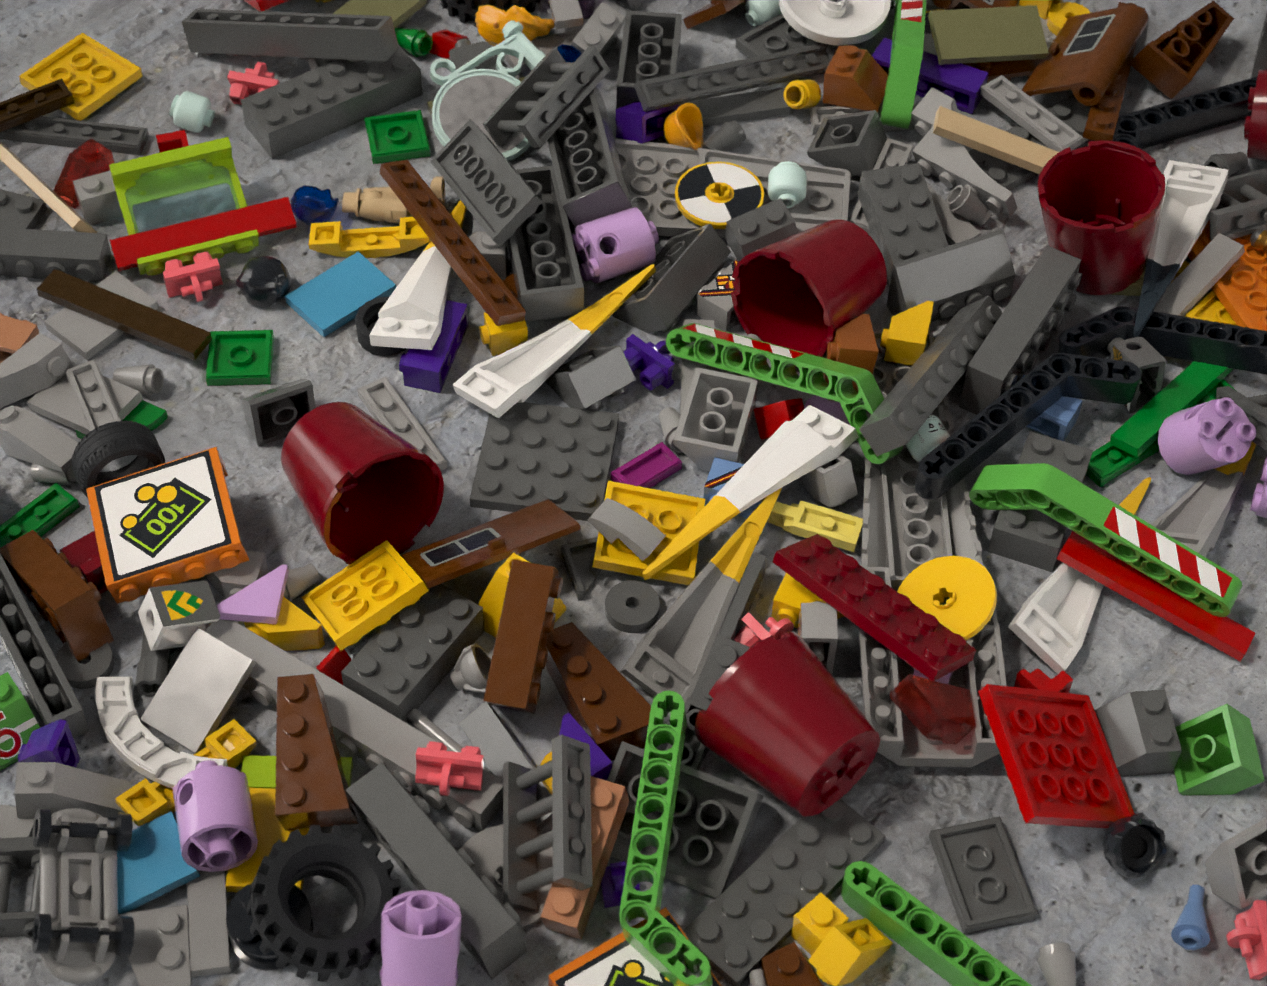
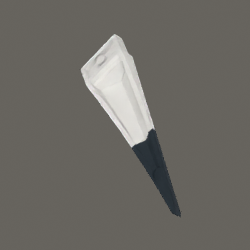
M1172 160L1168 161L1163 173L1166 183L1165 195L1148 253L1134 327V337H1138L1208 223L1210 211H1214L1220 203L1222 192L1228 180V169Z

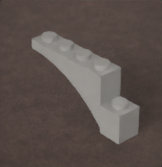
M931 88L911 112L915 130L924 136L912 151L916 163L920 164L923 174L928 176L930 174L934 175L949 188L958 185L968 186L991 211L997 214L1002 212L1011 217L1017 210L1013 193L988 176L971 158L964 145L933 133L935 114L940 106L957 113L959 111L955 99Z

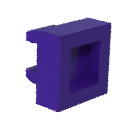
M625 861L610 863V866L605 870L600 885L604 908L621 906L627 867ZM639 883L634 888L637 891H640Z

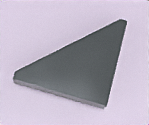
M597 537L561 545V555L578 601L584 599L603 570L592 568Z

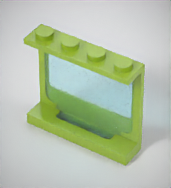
M229 137L109 165L128 235L247 207L232 158V147ZM256 229L138 258L140 275H158L165 271L166 261L174 259L181 260L183 267L194 264L193 257L198 253L206 251L209 252L212 259H221L225 254L236 251L237 253H247L253 250L254 247L259 246L258 232Z

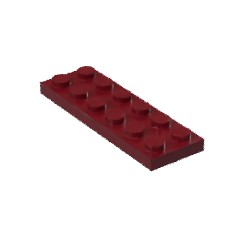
M816 534L780 549L775 553L772 563L932 682L973 660L977 650L968 644L961 635L947 629L939 623L935 616L925 613L914 605L907 596L898 593L888 586L881 577L870 573L859 565L855 558L844 554L833 546L829 539Z

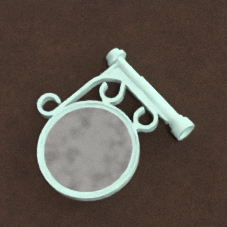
M509 21L502 29L505 39L503 42L485 50L457 70H455L456 66L454 63L445 58H439L431 64L430 78L434 83L442 86L433 102L432 125L435 135L443 147L470 119L479 126L508 161L516 159L530 147L531 144L522 132H514L502 147H498L482 125L521 83L515 76L520 73L523 62L533 70L546 56L522 33L524 27L520 22ZM504 54L519 58L514 68H505L501 64L504 61ZM498 55L496 70L473 69L488 58ZM444 67L450 70L451 74L439 76L435 71L438 68Z

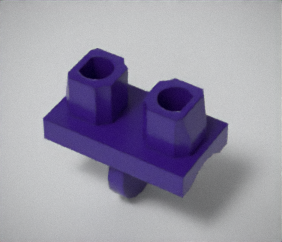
M634 334L626 339V350L623 353L632 372L637 368L642 371L640 373L642 385L650 391L659 385L664 386L666 389L670 388L674 384L671 375L675 363H673L674 358L669 355L670 351L667 348L666 341H660L655 345L652 342L645 343Z

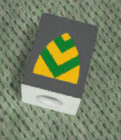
M205 580L151 587L138 611L151 651L186 646L197 627L205 631V623L218 622L220 619V613L209 583Z

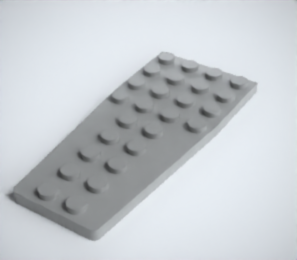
M614 139L632 207H637L647 221L654 223L659 236H676L702 227L688 220L679 211L675 202L677 181L690 168L707 162H729L740 165L751 171L760 180L764 189L763 205L772 202L768 196V175L771 169L779 163L785 162V160L704 148L694 150L673 144L653 142L641 144L636 141ZM794 162L807 175L806 197L799 204L787 208L795 221L798 233L834 219L848 221L850 171ZM715 229L721 238H725L726 229Z

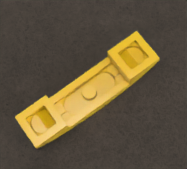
M401 217L400 226L346 230H343L341 221L311 223L309 248L311 250L347 258L356 252H360L365 258L392 256L414 250L430 242L429 237L413 217Z
M233 719L206 737V747L194 755L227 759L228 767L236 768L243 761V756L249 755L257 746V741ZM146 778L115 798L116 804L125 813L131 814L132 821L137 826L144 825L170 811L172 813L175 812L173 788L157 782L150 783Z

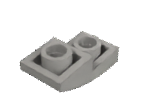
M609 498L605 499L587 519L611 544L619 538L642 561L653 552L666 536L637 512Z

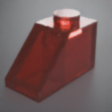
M90 138L69 154L53 191L74 209L77 208L79 203L73 181L110 171L109 165L114 164L112 151Z
M909 674L890 692V699L927 738L956 745L976 727L970 690L937 681L932 682L930 679Z

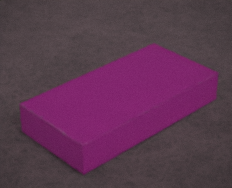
M661 442L612 471L611 480L613 482L651 488L681 470L682 461Z

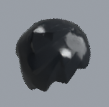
M259 256L250 259L245 264L237 278L236 285L240 288L241 294L245 296L249 304L266 308L276 302L277 299L287 295L291 287V278L287 268L280 260L270 256Z
M1143 812L1118 819L1109 826L1105 833L1103 841L1105 859L1115 871L1127 878L1135 879L1146 876L1152 866L1159 862L1167 852V846L1164 843L1165 833L1156 826L1153 820L1148 819Z

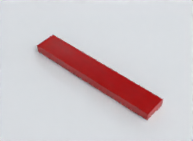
M284 197L112 239L110 244L119 272L138 267V258L256 229L258 237L296 228V221L289 198Z
M1072 531L1056 558L1240 662L1256 634L1227 616L1218 617L1206 612Z

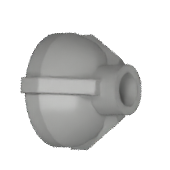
M475 643L464 648L454 666V670L450 672L451 680L458 690L465 689L466 691L485 693L492 659H490L486 651L479 644Z

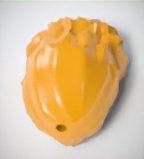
M491 5L479 6L475 18L479 34L492 46H497L505 40L502 29L511 20L520 22L523 25L522 33L530 41L538 36L549 34L550 30L555 26L553 19H542L534 16L525 8H519L517 5H513L506 11Z

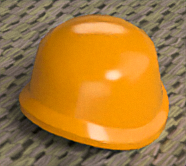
M691 102L684 103L665 119L664 135L669 144L688 147L694 150L702 148L703 119L700 109Z

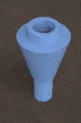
M1200 885L1190 886L1188 902L1171 932V937L1175 943L1187 950L1204 948L1210 942L1203 907L1205 889Z

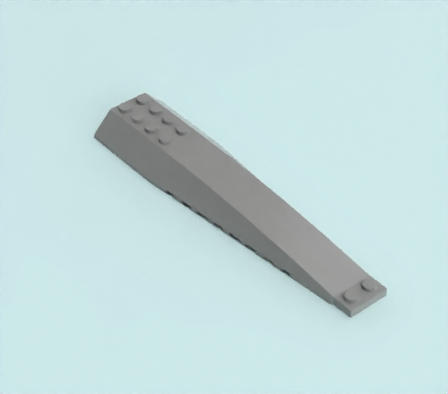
M873 330L879 351L873 376L885 399L912 365L884 361L886 348L880 347L883 330ZM929 331L925 350L934 341L933 331ZM946 395L931 415L940 419L951 436L954 434V424L952 416L949 414V402ZM867 411V417L869 418L871 414ZM903 445V449L898 455L881 464L872 463L865 457L861 566L870 573L881 577L895 591H898L903 580L915 568L935 558L962 556L973 559L983 565L982 547L976 534V521L974 515H972L971 499L969 497V490L966 489L965 477L937 499L929 500L920 497L914 488L919 462L912 457L906 445ZM950 597L944 598V602L941 605H945ZM996 609L986 626L975 636L966 640L977 652L970 663L953 671L947 687L913 675L915 668L859 627L864 716L880 736L878 753L898 766L973 767L1000 754L978 693L987 684L1007 686Z

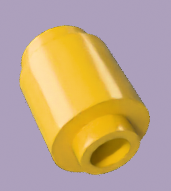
M795 80L786 86L783 97L789 107L793 109H806L814 107L819 103L821 89L813 80Z

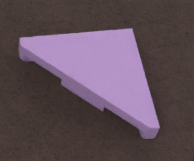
M280 565L217 604L220 613L219 620L277 624L289 573L288 565Z

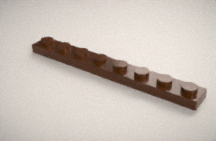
M1118 3V7L1136 5L1134 3ZM1137 42L1100 102L1090 107L1083 138L1094 141H1112L1131 65L1128 63L1134 57Z
M402 160L381 163L380 175L495 325L501 326L524 321L526 310L410 162Z

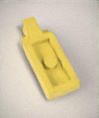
M801 500L799 504L792 503L791 506L776 501L768 520L769 523L804 538L818 534L829 539L833 546L851 552L855 551L863 525L862 518Z

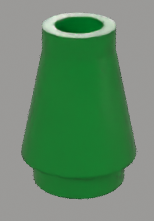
M395 28L397 42L401 48L415 57L426 56L430 52L432 37L425 30Z

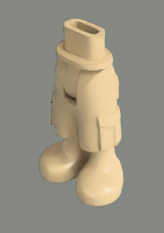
M436 176L431 181L430 189L445 207L444 177ZM390 187L364 188L363 192L361 188H357L356 192H344L343 213H355L356 217L372 219V221L384 222L386 220L391 223H400L401 217H413Z

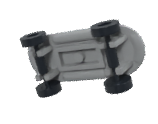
M66 808L51 814L50 809H37L33 825V846L40 848L39 914H36L33 924L32 950L34 954H40L45 967L53 976L64 982L72 984L92 982L110 969L116 955L130 956L132 952L135 933L134 919L131 916H119L118 918L117 851H128L131 844L132 816L130 813H118L113 828L107 821V817H102L100 814L87 809Z

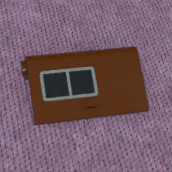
M1128 5L1069 17L1050 45L1048 56L1046 59H1041L1022 88V91L1028 96H1035L1071 89L1075 98L1081 104L1086 106L1098 104L1148 24L1149 17L1147 12L1140 6Z
M546 499L402 554L401 557L423 580L426 587L431 588L509 558L513 553L519 554L581 530L575 519L552 501Z

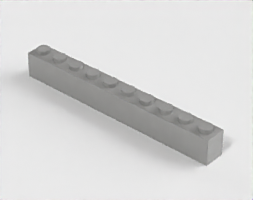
M219 620L218 622H212L204 631L257 662L242 688L252 693L254 698L265 706L270 704L277 708V677L314 674L323 690L334 731L333 734L339 750L349 757L356 756L363 760L371 770L380 763H383L390 773L396 769L407 782L409 792L414 791L421 795L431 807L438 810L442 808L449 812L461 825L467 828L472 826L482 831L503 807V780L483 769L481 791L451 787L449 796H440V786L415 783L417 748H426L430 741H438L244 626L231 620Z

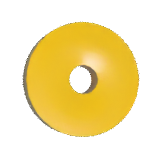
M1074 2L1055 4L1049 10L1047 27L1057 36L1069 17L1091 12L1083 5Z

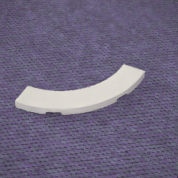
M97 677L95 694L101 727L115 752L138 773L154 782L173 788L182 777L195 770L196 765L202 761L211 760L215 761L218 765L228 767L227 759L200 757L183 751L177 753L164 746V742L153 735L146 726H143L138 718L133 701V677Z

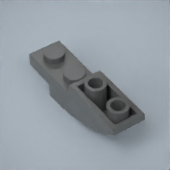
M717 634L691 698H687L685 703L687 726L681 764L699 770L709 749L696 738L695 722L700 710H707L713 700L708 693L723 673L750 649L749 646ZM668 744L666 750L670 749L672 745Z

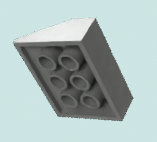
M622 741L607 781L625 786L629 797V803L611 853V857L627 863L644 749ZM681 764L665 878L718 898L724 892L751 832L764 796ZM657 777L651 783L661 785L668 779ZM653 811L648 813L646 818L656 820L663 814ZM647 846L640 853L652 855L658 849L654 846Z

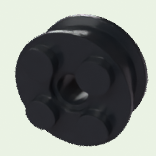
M250 883L234 896L227 909L226 926L230 944L236 956L246 965L259 970H278L280 968L275 964L279 956L273 951L264 955L259 949L263 941L260 934L252 936L249 929L253 921V916L247 915V905L251 898L249 891L252 883ZM294 885L290 890L288 898L290 913L299 925L313 933L309 901L303 891Z

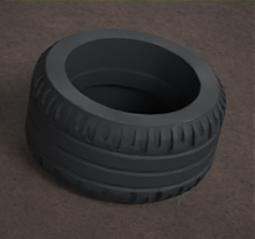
M115 421L93 429L81 439L72 455L73 472L82 492L87 498V488L165 463L164 454L152 431L145 425L133 421ZM137 455L131 463L120 469L100 472L108 463L115 459Z

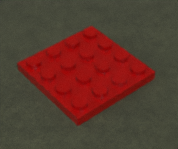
M987 684L978 691L984 712L995 738V743L1006 768L1008 779L1015 793L1019 810L1026 824L1108 829L1118 819L1135 814L1089 695Z

